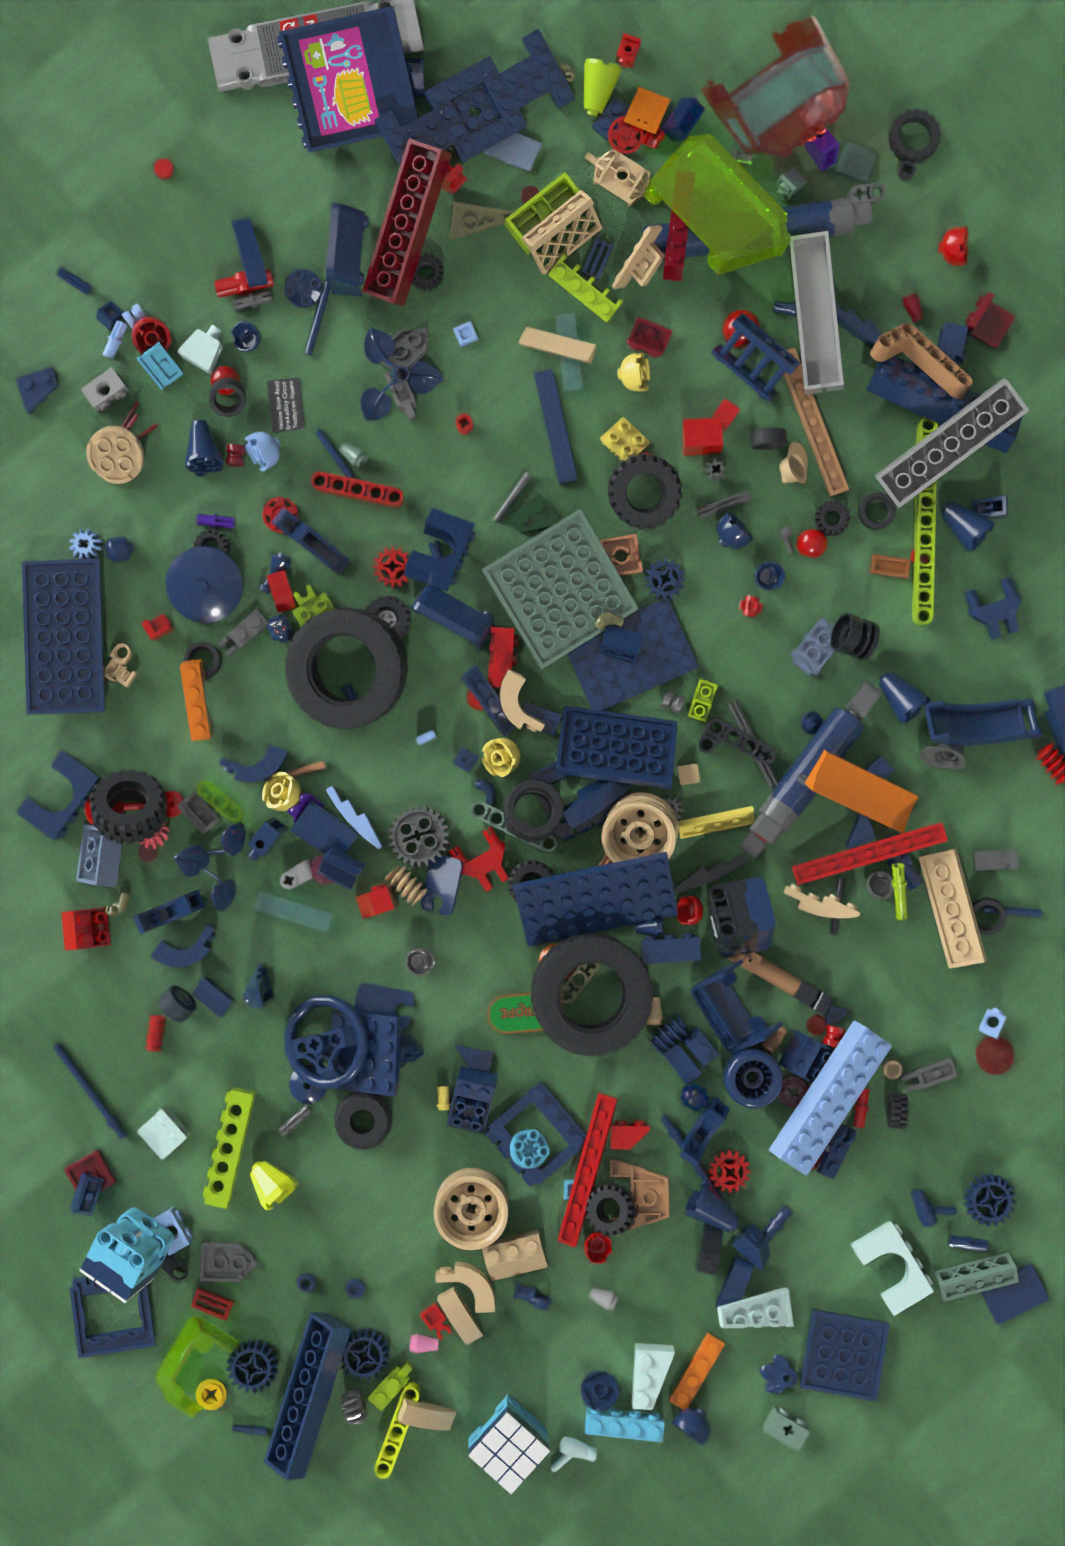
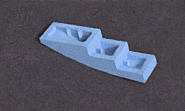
M335 786L326 789L333 803L347 822L376 848H382L383 845L366 813L358 816L351 800L342 802Z

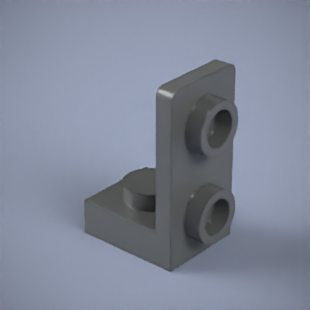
M1018 850L973 852L975 870L1019 869Z

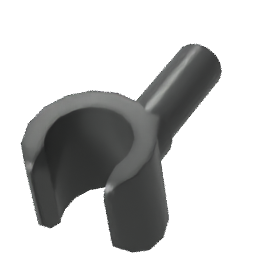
M788 526L783 527L778 534L784 540L788 553L792 554L794 552L788 539L792 532Z

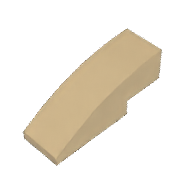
M455 1286L438 1295L437 1301L466 1345L483 1336L481 1329Z
M404 1398L397 1417L400 1423L431 1430H450L456 1410L422 1400L419 1403Z

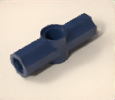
M889 834L882 839L891 837V835ZM906 853L887 859V864L891 870L893 864H896V867L897 863L904 864V874L907 880L906 887L909 891L917 888L924 882L912 866L913 863Z

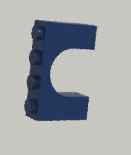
M432 508L425 523L424 534L445 541L451 546L453 553L444 558H435L412 550L406 563L404 576L448 592L450 585H455L458 577V574H456L457 570L461 571L464 563V560H462L463 556L467 557L469 553V542L473 543L475 539V523Z
M63 750L60 751L50 766L65 776L72 784L73 798L68 807L62 811L54 812L33 797H27L16 812L52 840L62 839L68 832L66 828L70 823H74L77 820L79 810L85 807L86 801L93 793L94 786L96 784L99 785V781L103 778L70 753Z

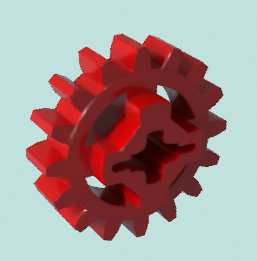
M394 546L391 547V551H388L385 547V553L378 552L379 559H373L377 563V565L372 566L373 569L377 570L373 574L375 577L380 576L377 580L379 583L385 581V587L391 584L392 589L395 588V584L402 587V581L409 582L407 576L403 574L398 579L397 576L401 572L405 573L409 554L408 552L402 554L401 547L398 551H395ZM389 556V559L385 563H382V561ZM397 556L401 557L405 563H400L397 560ZM392 563H395V565L398 568H395L392 572L391 569L388 567H391ZM381 571L387 572L389 574V579L384 577Z
M728 1149L727 1154H724L721 1150V1156L714 1155L716 1161H710V1165L713 1167L708 1169V1172L713 1174L710 1180L715 1181V1187L721 1185V1191L727 1188L729 1193H731L732 1188H735L738 1192V1186L745 1187L746 1185L743 1181L750 1180L746 1175L751 1173V1170L746 1168L750 1164L748 1161H744V1155L738 1157V1151L732 1154L731 1150ZM718 1165L721 1168L719 1176H717ZM724 1166L732 1169L734 1175L727 1173ZM740 1166H742V1174H741V1177H740L739 1174H738V1170L740 1169Z

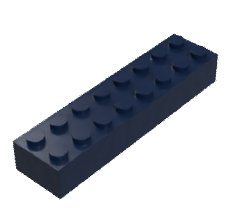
M896 356L883 362H877L866 391L941 425L981 396L979 393L968 390L962 399H955L920 367ZM1022 417L985 443V445L1006 454L1017 438Z
M310 1312L264 1459L266 1465L286 1480L305 1479L350 1335L351 1328L328 1312Z

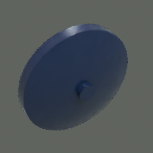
M197 546L182 552L173 560L167 572L166 591L171 604L181 615L195 622L212 623L224 619L236 609L243 595L244 583L239 566L229 554L215 547Z

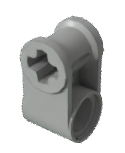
M308 858L285 872L280 878V883L283 888L292 889L316 877L318 873ZM287 875L289 877H294V880L292 881V886L291 884L285 883V881L287 880Z

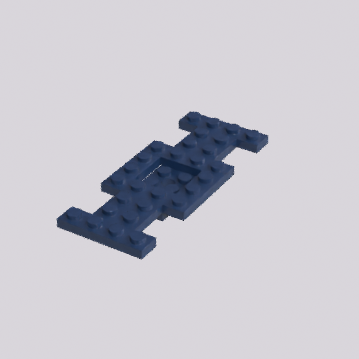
M537 29L521 39L530 56L499 73L491 56H488L425 91L424 96L432 111L402 128L392 110L376 118L374 122L399 167L409 138L444 151L453 147L460 162L464 163L525 129L528 125L519 110L525 105L547 93H550L558 110L575 101L576 98L540 30ZM470 108H478L480 112L479 116H472L470 114Z

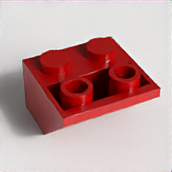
M106 907L61 912L65 950H79L111 945L108 914L105 911Z

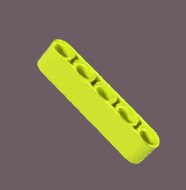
M408 1382L402 1390L376 1460L374 1471L379 1478L385 1479L389 1477L393 1470L409 1425L400 1423L397 1416L404 1398L418 1402L420 1386L416 1382ZM413 1390L416 1392V1395L409 1396L406 1391ZM400 1427L402 1432L396 1433L393 1428ZM393 1445L395 1450L389 1451L386 1446ZM384 1463L387 1464L389 1468L384 1470L381 1469L379 1465Z

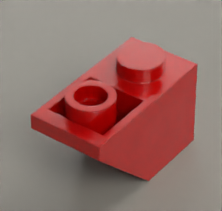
M615 1120V1123H611L610 1148L630 1150L650 1131L649 1123H646L644 1120H634V1123H626V1120Z

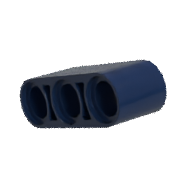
M737 1256L733 1258L716 1301L715 1309L719 1306L742 1300L754 1267L751 1262Z

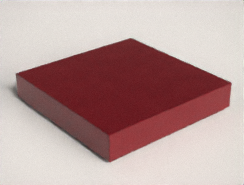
M99 1149L64 1168L75 1190L77 1189L82 1172L103 1178L104 1182L101 1191L118 1182Z

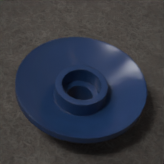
M305 1065L312 1073L317 1074L315 1066ZM295 1072L290 1077V1092L301 1103H315L327 1091V1089H319L312 1085L311 1088L306 1089L304 1087L305 1082Z

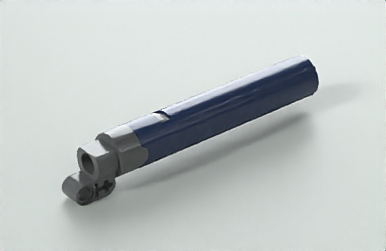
M879 182L862 184L853 187L848 192L847 198L691 219L689 221L685 258L790 244L789 237L824 231H828L829 238L852 235L854 227L868 226L872 223L871 204L879 202L886 196V186ZM873 188H877L880 191L879 198L873 195ZM856 192L857 194H864L866 192V195L861 196L859 199L856 196L854 197ZM670 223L644 226L642 228V236L644 230L649 226L660 225L662 227L654 244L666 255Z

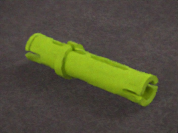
M897 863V867L896 864L892 865L893 880L891 881L892 887H894L895 918L903 920L904 916V920L908 919L905 888L907 880L904 874V864Z

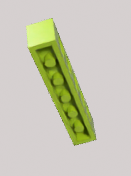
M233 1087L230 1092L227 1091L225 1097L227 1108L226 1111H222L220 1119L223 1125L222 1129H218L216 1140L219 1142L217 1148H214L211 1157L214 1163L213 1167H209L207 1178L210 1180L208 1186H205L202 1195L205 1198L204 1204L227 1209L230 1205L256 1096L254 1091ZM233 1105L241 1107V1114H236L233 1111ZM229 1124L236 1125V1133H232L229 1130ZM224 1143H230L233 1146V1151H226ZM220 1162H226L228 1170H222ZM215 1181H221L224 1184V1189H218L215 1186Z

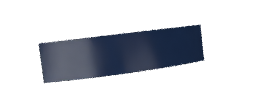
M282 508L271 522L338 575L342 573L351 561L310 526L301 522L285 508Z
M1061 685L1043 693L1050 709L1044 711L1056 746L1059 749V754L1064 756L1062 759L1064 761L1065 685Z
M598 779L577 790L578 799L564 806L563 816L572 829L609 806L633 784Z

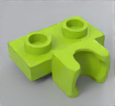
M310 584L306 586L308 591L307 597H301L298 592L293 593L299 607L292 610L300 626L320 613L335 609L326 592L317 596Z

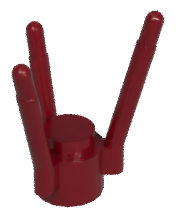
M138 401L134 403L121 427L130 430L135 423L138 414H135L132 419L131 417L139 404ZM156 423L138 435L137 438L139 440L157 428L158 424Z

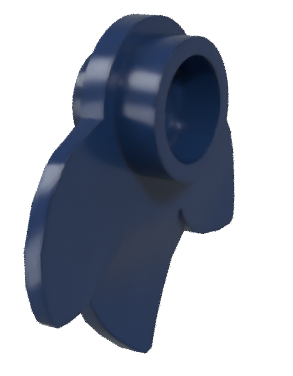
M778 1354L774 1355L773 1364H765L759 1368L762 1377L768 1381L765 1390L769 1393H781L785 1387H793L798 1380L797 1373L794 1369L790 1368L788 1360ZM789 1375L791 1380H785L784 1376Z

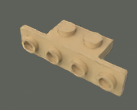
M660 225L649 226L644 230L641 240L634 246V251L625 261L621 272L616 275L615 281L612 284L614 289L626 287L632 276L641 286H647L665 258V255L654 244L662 230Z

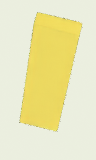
M753 806L678 821L679 837L683 839L753 824L755 822Z

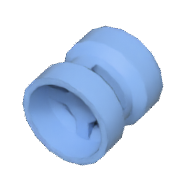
M135 304L132 310L122 314L132 329L138 320L147 317L138 304Z

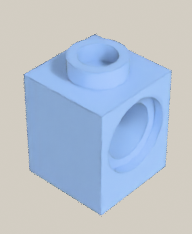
M993 1008V1010L987 1009L978 1030L998 1039L1007 1019L1003 1016L1004 1012ZM992 1017L999 1020V1024L995 1028L988 1025V1020Z

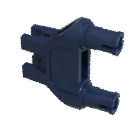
M1012 577L1000 580L1006 597L1003 600L985 606L980 604L976 589L964 592L970 608L968 609V615L986 626L991 640L1002 636L998 621L1001 620L1004 621L1008 634L1019 631L1015 614L1021 603L1022 596L1019 592L1017 593Z

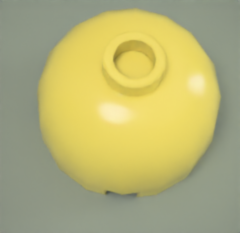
M644 352L628 355L621 363V368H618L619 380H622L623 385L631 391L640 392L649 389V385L646 386V379L650 380V366L648 358L644 359L643 357L646 355Z
M495 738L487 742L482 749V752H484L482 762L486 770L494 776L504 777L514 772L519 766L521 759L520 750L512 740Z
M278 772L272 775L274 778L270 782L267 781L265 783L262 799L266 802L267 807L284 812L299 802L301 788L298 781L285 772Z

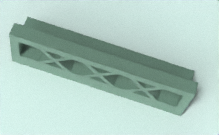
M1009 1252L934 1271L943 1301L1019 1282L1017 1267ZM1007 1260L1008 1264L1005 1265L998 1264L999 1262ZM982 1266H987V1267H989V1268L986 1269V1270H981V1269H979V1268L982 1267ZM963 1271H969V1272H970V1274H967V1275H963V1274H960V1273L963 1272ZM951 1276V1279L942 1281L941 1277Z

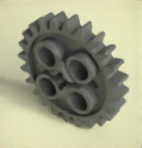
M416 805V810L409 806L408 813L402 810V817L396 814L398 821H391L395 827L388 829L393 832V835L388 836V838L393 840L389 846L395 847L392 853H399L397 856L398 860L404 858L403 863L407 864L410 861V866L412 867L417 862L418 867L422 868L423 862L426 866H429V860L436 863V856L443 857L440 852L441 850L447 851L443 846L444 844H450L445 838L451 836V834L445 833L449 826H443L446 819L439 820L441 813L438 812L434 815V808H431L428 812L426 805L422 810L419 805ZM428 819L430 821L429 827L422 829V821ZM410 825L412 828L411 833L404 835V827ZM432 830H435V833L421 836L420 841L414 838L405 843L403 842L404 839L418 836V832L421 834H426ZM433 837L435 845L428 847L427 840ZM412 843L417 845V850L414 853H410L408 849Z

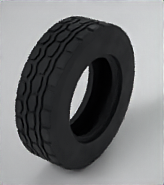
M339 608L326 611L305 622L293 636V641L289 644L288 654H286L285 659L287 685L292 693L291 696L296 704L298 703L299 708L316 722L319 721L321 722L320 724L338 729L362 727L387 714L400 699L403 688L406 686V675H408V659L406 651L404 652L403 649L405 647L393 627L391 628L390 624L378 615L358 608ZM349 636L358 639L369 648L375 659L376 677L371 689L360 699L347 700L333 695L325 688L319 677L318 659L324 646L335 637Z
M593 933L570 936V938L558 942L556 946L548 950L547 954L540 960L538 967H536L531 983L532 1008L545 1034L561 1048L583 1056L607 1055V1053H614L620 1050L621 1047L624 1048L630 1044L631 1040L635 1039L640 1034V1030L646 1025L647 1018L650 1016L652 1009L651 1003L653 1002L651 979L638 955L619 940L607 935ZM588 963H599L612 968L617 973L622 985V999L617 1011L608 1020L596 1025H583L574 1022L565 1015L560 1002L561 987L565 978L575 968Z

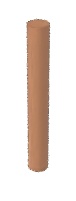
M324 761L286 771L285 773L296 777L324 769L326 765Z

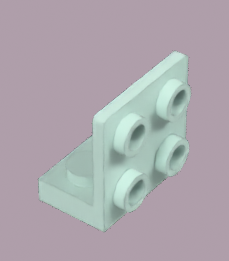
M167 1106L160 1109L156 1115L137 1131L162 1160L191 1135L190 1131Z

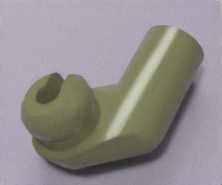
M557 63L566 81H574L575 72L568 64Z
M606 612L597 618L595 625L598 629H604L605 626L611 623L621 627L624 618L611 612Z
M121 892L119 902L108 905L105 910L106 913L110 916L124 913L131 894Z

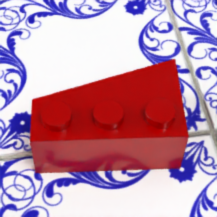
M491 627L488 682L493 688L501 689L508 669L516 666L517 655L513 654L514 647L518 646V636L515 635L514 628Z
M386 882L371 887V892L355 897L363 919L390 911L399 906L392 886H387Z

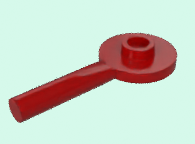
M176 791L165 792L166 817L173 818L179 816L182 811L178 805L184 800V797ZM143 802L123 803L124 810H141L146 805Z

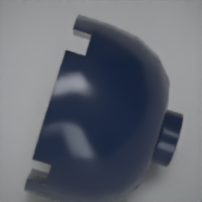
M729 511L721 517L717 524V534L720 537L718 542L724 548L727 546L732 549L744 548L754 540V536L750 531L746 533L744 523L734 514H730Z
M401 1034L400 1068L404 1067L405 1063L409 1061L413 1063L424 1055L421 1043L413 1036H402Z
M691 1408L683 1409L672 1421V1424L677 1429L682 1430L689 1438L700 1445L705 1446L711 1434V1424L706 1418L707 1413L700 1408L696 1410Z

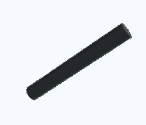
M838 877L835 896L840 898V903H842L846 878ZM832 918L831 935H838L840 918Z

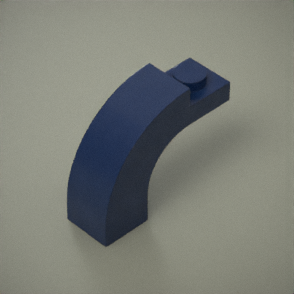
M269 744L263 759L255 765L243 766L223 757L219 765L224 766L223 770L231 774L236 771L235 780L260 782L277 773L285 764L290 752Z
M198 889L163 905L137 914L133 918L141 935L203 909L206 905Z
M212 924L207 925L197 942L192 947L186 949L178 948L165 939L160 940L150 957L170 967H184L199 962L212 951L213 948L207 945V943L211 944L215 939L217 927Z
M714 1097L686 1135L681 1145L682 1150L679 1156L693 1166H696L709 1140L726 1120L730 1108Z

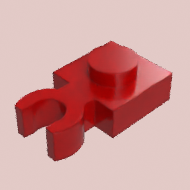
M436 1302L420 1312L419 1315L431 1331L436 1328L437 1337L440 1340L443 1339L441 1330L445 1329L449 1334L451 1333V1327L443 1323L447 1317Z

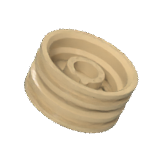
M635 792L623 796L613 804L603 826L602 844L607 856L615 863L667 852L669 860L673 854L678 836L677 816L672 807L657 795L647 792ZM639 810L644 811L643 817H641V815L639 814ZM624 818L627 822H621L620 820ZM660 820L661 824L654 823V821ZM620 838H625L627 842L622 843ZM659 839L661 843L656 845L654 840ZM637 849H644V852L639 853Z
M465 1168L449 1175L439 1187L434 1205V1221L441 1236L451 1245L464 1250L482 1249L500 1237L508 1219V1197L500 1180L492 1173L479 1168ZM469 1185L475 1187L474 1192H469L467 1189ZM456 1195L458 1200H451V1196ZM486 1195H491L492 1199L485 1200L484 1197ZM468 1204H475V1209L468 1208ZM487 1214L492 1216L490 1221H486L484 1218ZM452 1215H457V1216H458V1220H457V1221H453V1220L451 1219V1216H452ZM474 1225L475 1229L469 1230L468 1226Z

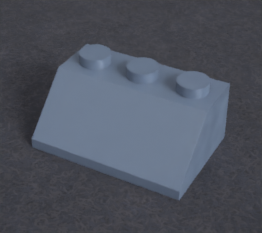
M84 824L76 881L96 886L116 887L119 879L118 871L121 861L122 844L116 843L115 840H107L105 835L102 836L94 825Z

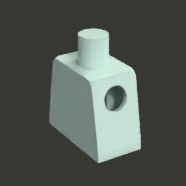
M211 325L207 333L197 329L177 352L182 358L212 375L223 350L222 344L217 341L222 331L214 325Z

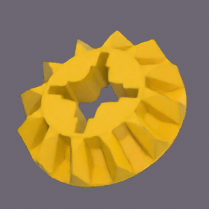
M208 1378L197 1387L196 1400L202 1408L216 1410L224 1404L227 1398V1389L217 1379ZM217 1389L215 1393L216 1398L211 1396L206 1399L209 1393L208 1390L213 1391Z

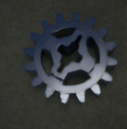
M665 558L663 563H661L658 559L656 566L652 563L650 564L652 570H646L645 573L649 576L644 577V581H648L645 588H651L649 594L655 593V599L659 596H662V600H665L666 596L673 599V594L677 596L680 594L678 589L683 590L684 586L681 583L685 582L686 579L681 578V576L685 572L679 571L680 564L674 566L675 560L668 563L667 558ZM667 567L664 571H656L659 568ZM672 571L676 573L677 580L673 578ZM668 572V581L661 587V578ZM652 578L657 582V589L653 585ZM668 587L674 588V589L671 590V591L663 592V590H664L665 588H668Z

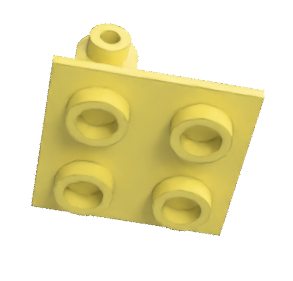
M624 417L600 437L602 445H605L609 450L611 449V453L615 452L614 456H619L618 458L621 461L623 459L624 461L627 460L631 455H638L651 443Z

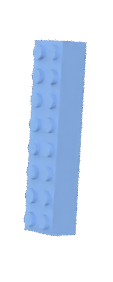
M853 1021L771 1145L769 1151L807 1176L892 1045L867 1027Z

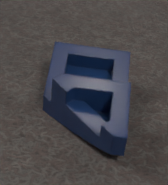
M455 1045V1049L470 1068L490 1071L493 1057L492 1051Z

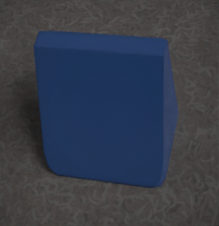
M109 301L97 310L96 319L110 330L115 326L116 321L123 317L122 314L124 312L112 301Z

